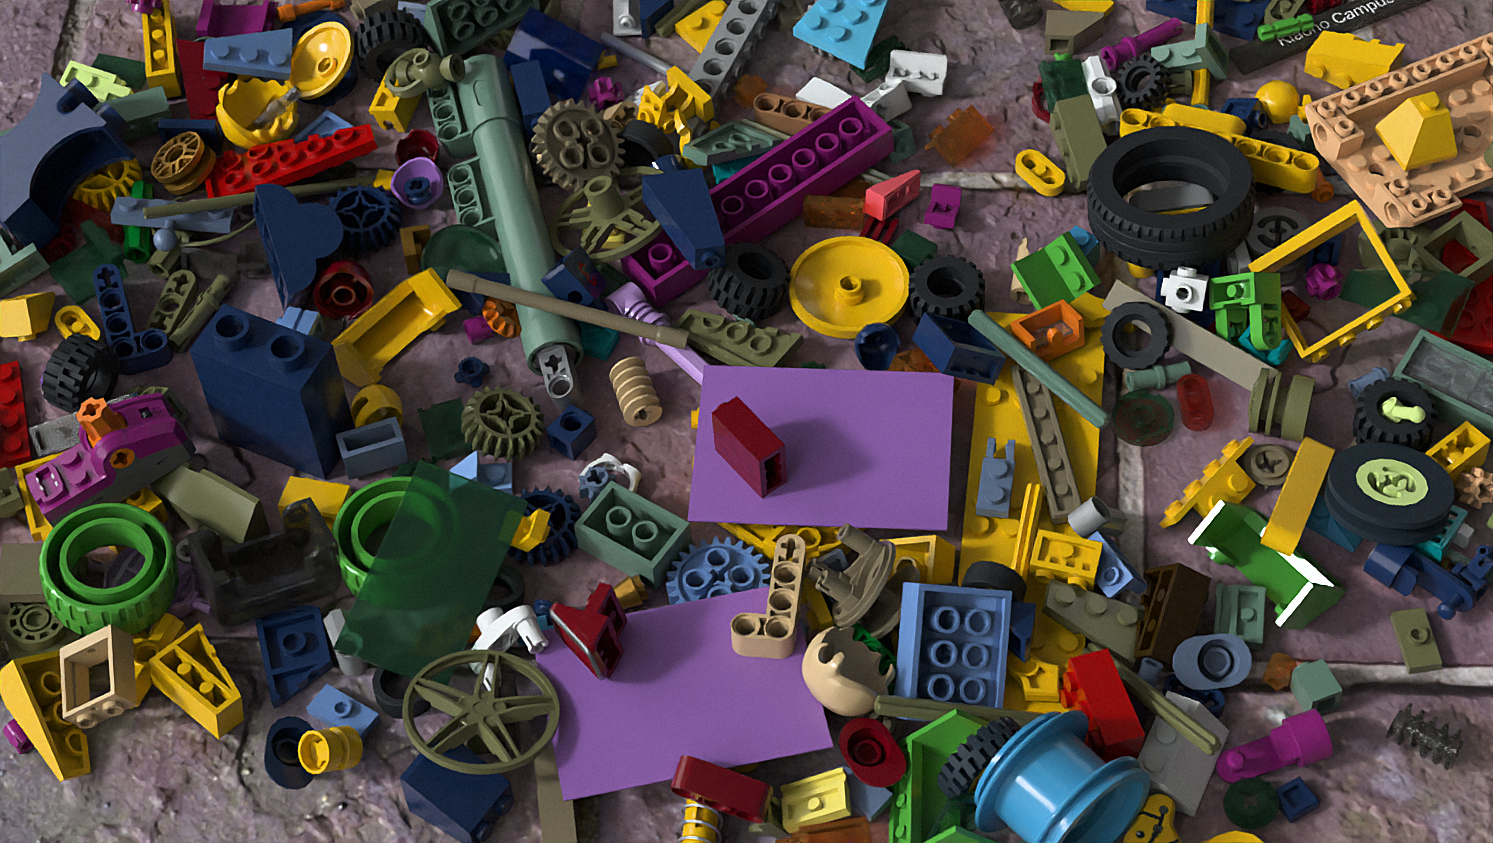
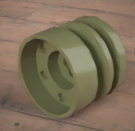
M1262 368L1255 384H1253L1247 412L1249 418L1248 433L1257 434L1261 420L1266 421L1264 436H1270L1276 423L1281 424V439L1302 443L1316 378L1295 374L1290 386L1285 387L1283 386L1282 371H1277L1274 384L1268 383L1270 369Z

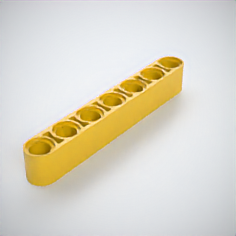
M1127 109L1121 113L1119 139L1139 130L1159 126L1197 128L1216 134L1237 147L1250 162L1254 170L1256 182L1298 193H1310L1316 188L1319 160L1310 153L1140 109Z

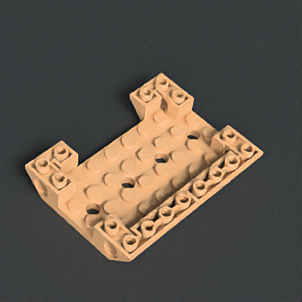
M1493 32L1305 105V113L1316 150L1387 228L1414 227L1462 206L1459 197L1493 184V170L1484 160V153L1493 141ZM1435 91L1450 111L1457 156L1404 172L1375 132V127L1408 98ZM1370 172H1378V173L1382 174L1383 176H1381V175H1379V174H1371Z

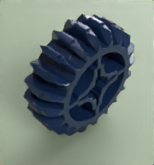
M372 182L367 187H364L361 183L356 188L348 185L347 191L338 190L337 197H329V205H326L339 216L342 222V252L350 249L353 255L358 251H362L366 255L368 250L374 249L378 253L379 246L388 247L389 240H396L397 232H400L402 227L403 214L400 202L392 194V191H386L383 185L375 188Z
M535 485L533 492L528 493L523 489L521 497L512 495L511 503H504L503 513H499L498 536H500L507 513L510 511H515L526 517L539 508L551 513L547 523L550 526L547 539L544 543L536 545L529 552L500 541L501 546L507 550L510 558L516 556L520 564L528 559L532 567L537 561H541L543 566L546 567L548 560L553 559L558 564L560 555L569 558L570 549H577L578 542L575 536L574 524L581 517L580 507L577 503H574L571 495L564 496L561 488L552 493L549 485L544 491H540ZM564 520L563 527L557 532L556 529L559 527V523Z

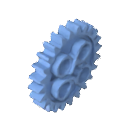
M716 536L710 545L704 539H701L700 548L690 544V554L680 551L679 561L671 562L672 571L667 572L668 583H666L669 604L675 605L770 586L771 575L769 574V564H764L762 554L755 555L754 546L744 550L743 540H740L734 546L731 545L730 537L726 538L724 544H720Z

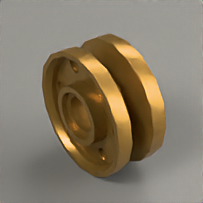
M184 132L173 137L160 148L151 164V173L159 182L163 183V186L171 194H185L197 188L206 180L215 165L216 154L208 145L204 144V141L196 132Z

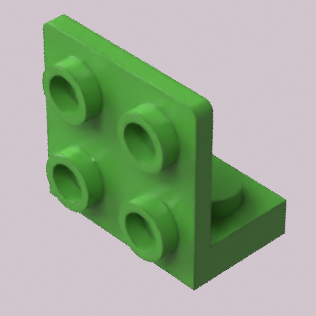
M1070 231L1060 235L1045 248L1011 264L1013 272L1037 311L1062 299L1069 304L1083 293L1091 291L1102 283Z

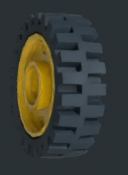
M1003 717L999 718L997 722L995 720L989 722L987 728L982 726L977 730L975 736L971 734L966 738L967 742L965 744L961 743L956 748L957 752L952 753L947 760L949 762L943 764L942 772L937 777L939 779L937 781L938 787L959 810L970 811L971 808H977L974 796L982 774L999 750L1022 729L1014 719L1010 717L1005 719Z

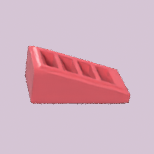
M915 169L866 190L865 212L883 221L918 197L921 171Z

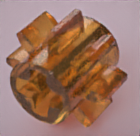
M745 74L735 83L733 90L737 94L733 98L744 109H747L749 105L754 109V99L762 93H767L764 89L767 88L768 84L757 74L753 77Z

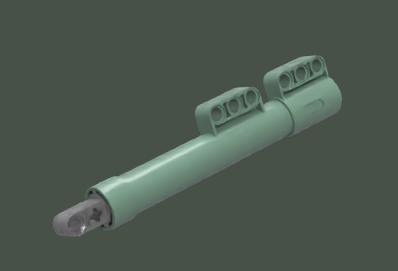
M481 54L470 57L464 61L465 75L461 82L448 80L447 85L441 90L427 89V97L436 134L449 157L459 159L477 152V157L453 166L448 172L447 179L458 223L469 241L474 245H482L499 239L507 273H510V286L557 298L541 281L557 262L523 139L525 132L507 64L501 58L494 55ZM515 303L522 329L520 337L528 369L534 374L543 376L547 392L561 413L570 404L579 409L583 403V396L575 368L582 362L584 351L576 321L572 318Z

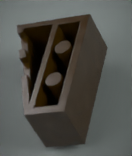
M1181 563L1145 569L1143 573V579L1148 581L1147 595L1143 594L1140 598V605L1145 607L1144 620H1140L1137 623L1133 658L1141 662L1143 658L1154 659L1163 665L1161 671L1165 673L1174 672L1173 655L1177 647L1184 640L1193 638L1198 632L1202 608L1209 597L1208 588L1211 578Z

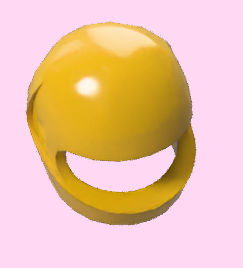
M371 384L361 389L352 401L351 414L355 422V428L395 416L401 428L403 423V405L398 394L393 389L382 384Z

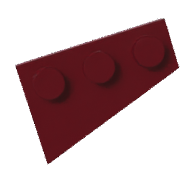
M176 39L190 118L192 120H217L218 126H220L216 113V107L220 104L218 93L224 85L228 84L230 73L203 69L205 42Z

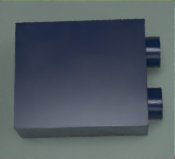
M223 304L190 348V353L219 439L326 480L341 458L335 434L355 429L333 344Z

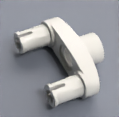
M519 606L505 614L501 608L496 607L483 612L477 618L476 624L482 635L471 650L505 652L521 636L529 652L536 654L544 650L543 646L547 647L549 642L541 632L537 624L538 618L531 606ZM469 663L474 673L479 675L482 663ZM488 663L484 678V684L488 691H491L494 671V664ZM501 673L499 694L504 691L503 688L508 686Z

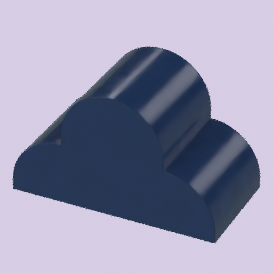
M276 184L256 185L253 213L283 313L285 314L289 306L303 310L311 300L314 281L318 272L325 265L334 260H339L343 239L342 222L339 216L325 205L319 203L299 205L295 196L282 186Z

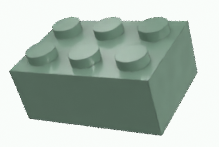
M613 481L609 482L574 524L575 536L578 542L577 547L631 577L638 574L641 582L654 590L667 577V572L672 571L671 562L679 561V552L686 553L689 545L692 544L689 522Z

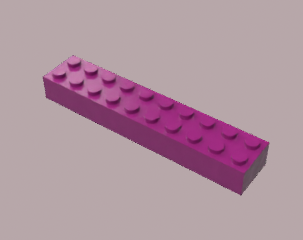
M855 94L709 190L725 245L735 244L738 241L744 243L749 241L756 244L894 151L892 128ZM664 229L644 247L620 259L626 276L641 289L658 309L708 276L709 271L713 270L712 268L695 271Z

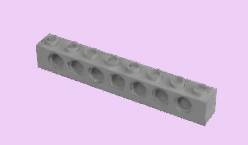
M780 0L731 1L688 75L691 80L712 97L714 117L706 123L697 115L687 120L689 127L693 129L691 141L708 133L711 121H716L722 102L728 100L734 81L739 80L742 75L743 65L747 59L752 58L758 39L764 37L766 25L770 19H774ZM672 107L667 112H673L675 109ZM676 129L671 134H665L673 146L680 148L681 135L677 133Z

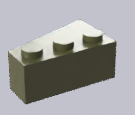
M1090 94L1056 101L1053 113H1050L1049 127L1066 165L1068 180L1074 184L1076 192L1087 190L1089 170L1095 159L1107 148Z

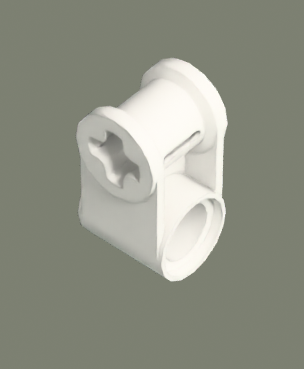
M900 78L888 80L871 93L860 98L886 123L912 107Z

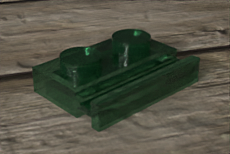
M1081 59L1054 60L1052 63L1042 61L1038 66L1049 114L1053 113L1056 101L1089 94Z
M461 397L433 404L429 409L422 410V408H418L419 418L433 464L437 463L439 459L446 458V460H450L475 452L473 451L472 443H465V434L461 433V415L464 410Z

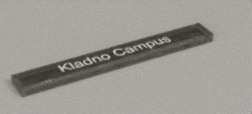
M1353 0L1313 16L1314 28L1305 32L1301 30L1297 34L1279 39L1275 37L1274 40L1263 42L1259 38L1230 49L1229 58L1239 71L1246 75L1310 49L1323 30L1342 34L1351 33L1431 0Z

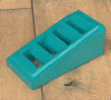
M1454 505L1450 509V515L1455 516L1456 519L1449 517L1447 523L1451 526H1445L1442 530L1446 534L1442 535L1439 533L1434 537L1440 543L1428 540L1423 543L1414 544L1418 548L1419 553L1439 564L1442 562L1468 515V511Z

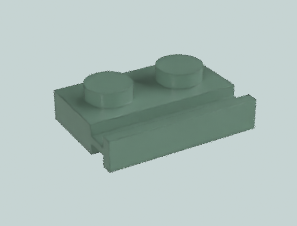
M1217 583L1213 634H1232L1242 639L1249 649L1261 650L1266 587L1232 584V587L1222 586V583Z

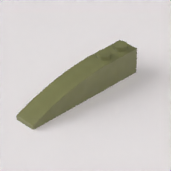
M188 462L183 463L146 486L163 501L164 507L171 514L194 530L203 541L219 545L231 557L235 558L238 556L248 562L272 535L259 498L208 470L203 469L200 473L192 471L193 466Z

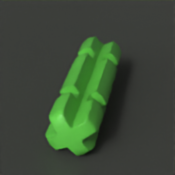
M1309 14L1299 15L1296 19L1292 17L1273 22L1270 26L1269 24L1258 27L1259 39L1263 42L1274 40L1275 37L1279 39L1297 34L1301 30L1303 32L1312 30L1314 28L1313 17Z

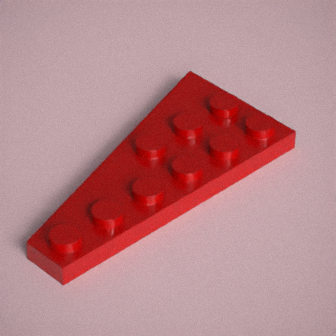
M370 124L340 129L334 132L332 136L321 138L319 134L308 136V141L298 143L294 139L252 146L246 153L236 154L234 150L226 151L223 154L224 157L216 158L213 170L205 180L208 199L255 192V186L260 184H276L287 187L290 183L303 178H310L318 172L340 166L344 162L358 156L368 155L371 151L378 149L373 129Z

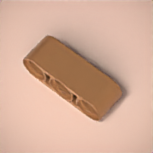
M762 93L754 99L755 122L793 136L831 111L826 106L773 93Z

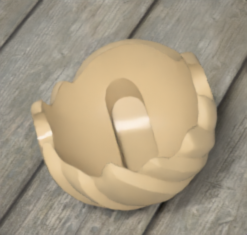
M833 626L819 633L809 644L802 662L804 681L811 694L831 711L843 716L866 714L874 710L875 699L879 694L888 695L887 687L895 677V669L890 663L888 672L882 676L878 669L882 654L870 651L861 641H854L852 639L853 627L838 629V627Z

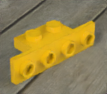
M1249 436L1239 442L1236 439L1229 442L1221 450L1224 455L1219 460L1215 459L1202 470L1205 475L1200 480L1196 479L1183 490L1185 496L1181 501H1174L1164 510L1166 516L1159 523L1160 526L1164 529L1178 523L1192 507L1205 519L1220 500L1239 504L1256 484L1238 465L1236 460L1254 440Z

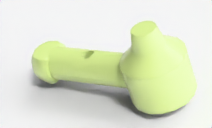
M1396 397L1387 399L1378 409V413L1383 419L1394 424H1405L1409 422L1408 420L1419 423L1425 418L1424 409L1419 406L1414 408L1405 407Z

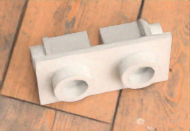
M613 0V35H641L640 0Z

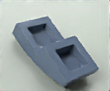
M840 765L838 768L843 767L848 773L847 785L849 786L851 809L872 824L893 801V793L886 788L871 787L861 782L849 767Z

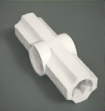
M1099 56L1088 57L1085 62L1081 63V72L1088 94L1091 95L1102 133H1105L1107 136L1117 135L1120 130L1122 110L1116 94V82L1110 76L1105 59H1101Z

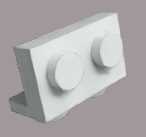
M892 50L890 68L885 82L900 78L907 93L909 91L920 92L923 96L927 97L942 95L947 80L948 56Z

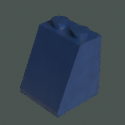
M439 740L437 743H435V744L432 746V748L435 747L438 743H440L441 740ZM463 743L453 750L450 748L442 753V755L460 762L487 764ZM421 752L399 778L409 811L461 843H480L485 841L492 833L496 821L501 815H506L514 803L511 783L501 774L478 775L457 772L438 765Z

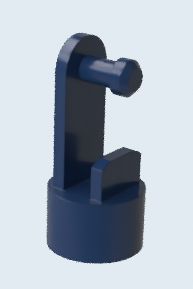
M1377 543L1364 564L1363 571L1387 588H1393L1404 596L1411 594L1416 584L1442 601L1437 607V612L1445 620H1451L1456 615V611L1467 612L1471 610L1476 603L1475 593L1467 584L1419 553L1418 548L1414 545L1397 546Z

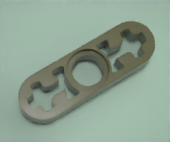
M179 270L170 276L145 325V331L160 329L165 332L167 338L175 332L187 314L198 291L196 278L191 271ZM175 303L180 305L173 312L164 311L165 307L169 304Z

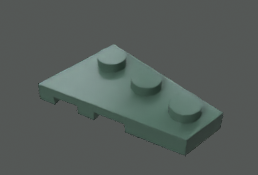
M731 120L683 145L682 156L693 160L697 165L709 166L767 153L778 146L781 139Z

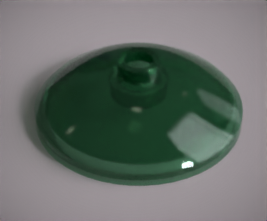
M456 224L440 229L428 240L422 252L421 270L424 271L432 267L442 281L448 276L450 268L469 272L507 273L500 244L487 232L471 225ZM463 306L459 308L460 310H466Z

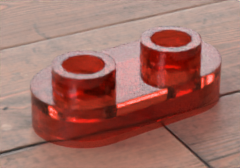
M1198 374L1182 376L1178 380L1176 388L1182 422L1186 428L1192 431H1204L1212 425L1214 418V408L1208 382Z

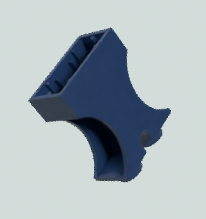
M44 72L41 75L40 92L31 111L15 128L0 137V225L5 227L25 247L33 243L39 251L60 231V219L64 205L73 190L87 176L111 163L133 160L136 157L121 139L131 128L128 123L107 103H104L94 112L92 109L100 102L75 77L64 87L47 72Z

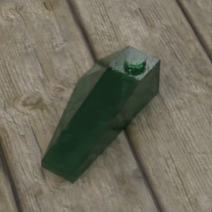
M1350 269L1339 298L1372 310L1401 293L1388 270ZM1400 270L1417 299L1411 302L1412 306L1401 314L1392 313L1388 317L1451 339L1475 281L1445 270Z

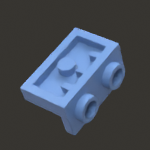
M1099 531L1094 532L1088 538V540L1103 543L1095 581L1108 598L1114 599L1123 590L1126 591L1127 589L1140 595L1147 588L1146 582L1112 539Z

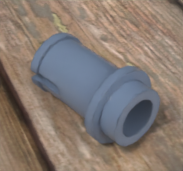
M1374 367L1372 372L1348 382L1350 392L1358 400L1360 393L1364 392V388L1368 384L1374 386V381L1378 379L1387 381V377H1390V374L1385 367Z

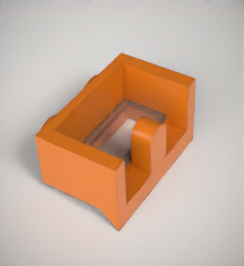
M1064 299L1011 322V334L1045 362L1085 345L1084 319Z

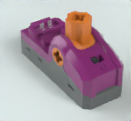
M162 393L141 395L109 405L104 398L93 399L91 397L81 403L79 412L75 414L81 424L78 435L81 443L66 450L25 477L43 516L54 528L65 517L82 508L101 503L121 502L192 459L196 447L182 421Z

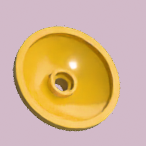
M326 22L315 26L300 38L291 51L289 80H284L285 85L290 87L291 93L294 96L303 100L314 99L327 94L341 82L348 72L353 59L354 40L351 32L340 23Z

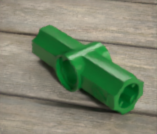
M140 180L134 181L133 186L128 187L130 192L128 197L155 199L153 184ZM122 225L125 234L124 256L126 260L133 261L135 264L146 263V260L151 257L153 233L151 227Z

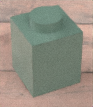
M1323 658L1315 662H1304L1298 665L1292 672L1290 689L1304 712L1314 708L1321 715L1339 708L1343 690Z

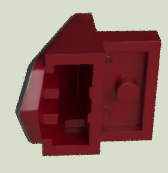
M600 582L595 592L588 597L584 611L563 604L553 603L550 608V616L554 630L563 642L599 680H604L605 678L610 679L625 652L620 643L619 636L628 620L612 585Z

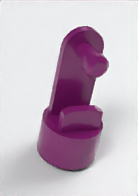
M1313 708L1282 719V726L1272 729L1270 735L1223 752L1216 762V771L1224 782L1239 784L1295 763L1302 768L1333 756L1331 736L1322 716Z

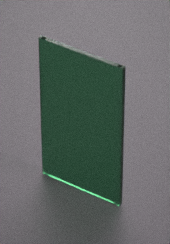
M420 460L338 636L334 650L411 680L431 662L443 656L464 651L529 502ZM457 666L438 673L430 680L448 686Z

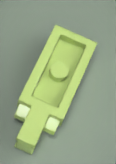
M74 61L69 62L59 82L65 87L75 77L92 92L99 102H106L134 94L131 88L125 87L126 82L117 75Z

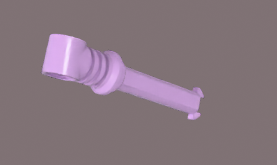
M632 282L626 283L604 299V303L609 308L607 311L609 313L658 326L671 327L669 316L665 313H659L646 302L641 289ZM639 337L640 342L644 345L658 346L702 386L704 365L710 364L688 344H686L685 350L660 344L651 339Z

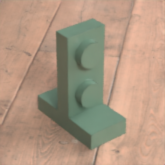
M1208 23L1196 25L1194 40L1151 48V56L1164 65L1171 74L1182 73L1185 70L1193 71L1208 68L1216 80L1227 78L1229 53Z
M5 227L0 229V259L2 261L0 263V299L50 268L46 259L33 243L20 251L15 245L10 246L14 241Z

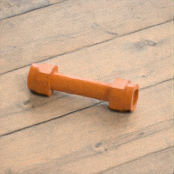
M313 0L292 6L290 3L277 7L276 13L279 22L282 24L296 20L297 16L329 8L331 11L345 7V0Z

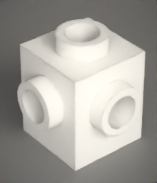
M1178 267V271L1172 270L1169 278H1163L1161 296H1166L1165 305L1172 306L1171 309L1178 313H1190V310L1202 311L1209 276L1196 274L1197 270L1189 267ZM1180 288H1186L1188 292H1182Z

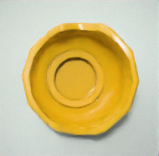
M1272 80L1264 84L1254 96V98H1259L1264 111L1270 117L1273 124L1290 122V117L1298 115V107L1301 106L1300 97L1294 85L1281 80Z

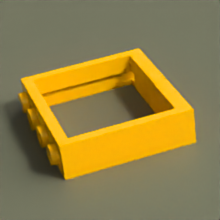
M1356 199L1248 264L1251 272L1274 273L1358 221L1385 264L1401 293L1310 347L1281 298V324L1299 355L1307 363L1312 361L1313 363H1318L1326 359L1330 355V350L1339 345L1345 347L1353 343L1357 339V334L1366 329L1371 331L1378 328L1385 322L1384 318L1392 313L1401 314L1412 306L1411 302L1417 299L1363 207Z

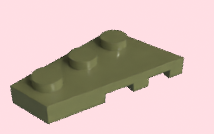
M1051 578L1047 584L1042 612L1074 634L1081 633L1103 649L1108 648L1111 654L1122 660L1121 663L1131 670L1136 660L1133 656L1137 623L1143 619L1144 609Z

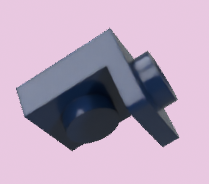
M1228 98L1220 113L1234 115L1242 119L1249 135L1252 132L1263 130L1268 121L1267 114L1259 98Z

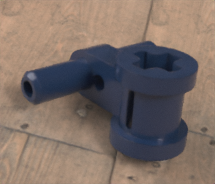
M1480 545L1477 548V554L1469 564L1463 560L1449 572L1462 582H1464V579H1467L1472 584L1469 587L1475 593L1476 602L1486 593L1491 583L1487 577L1493 571V547L1487 545Z

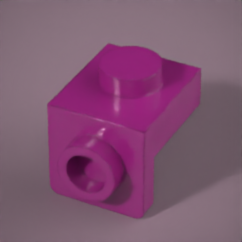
M934 183L932 186L931 202L925 212L924 224L932 225L937 229L954 228L960 215L962 188Z

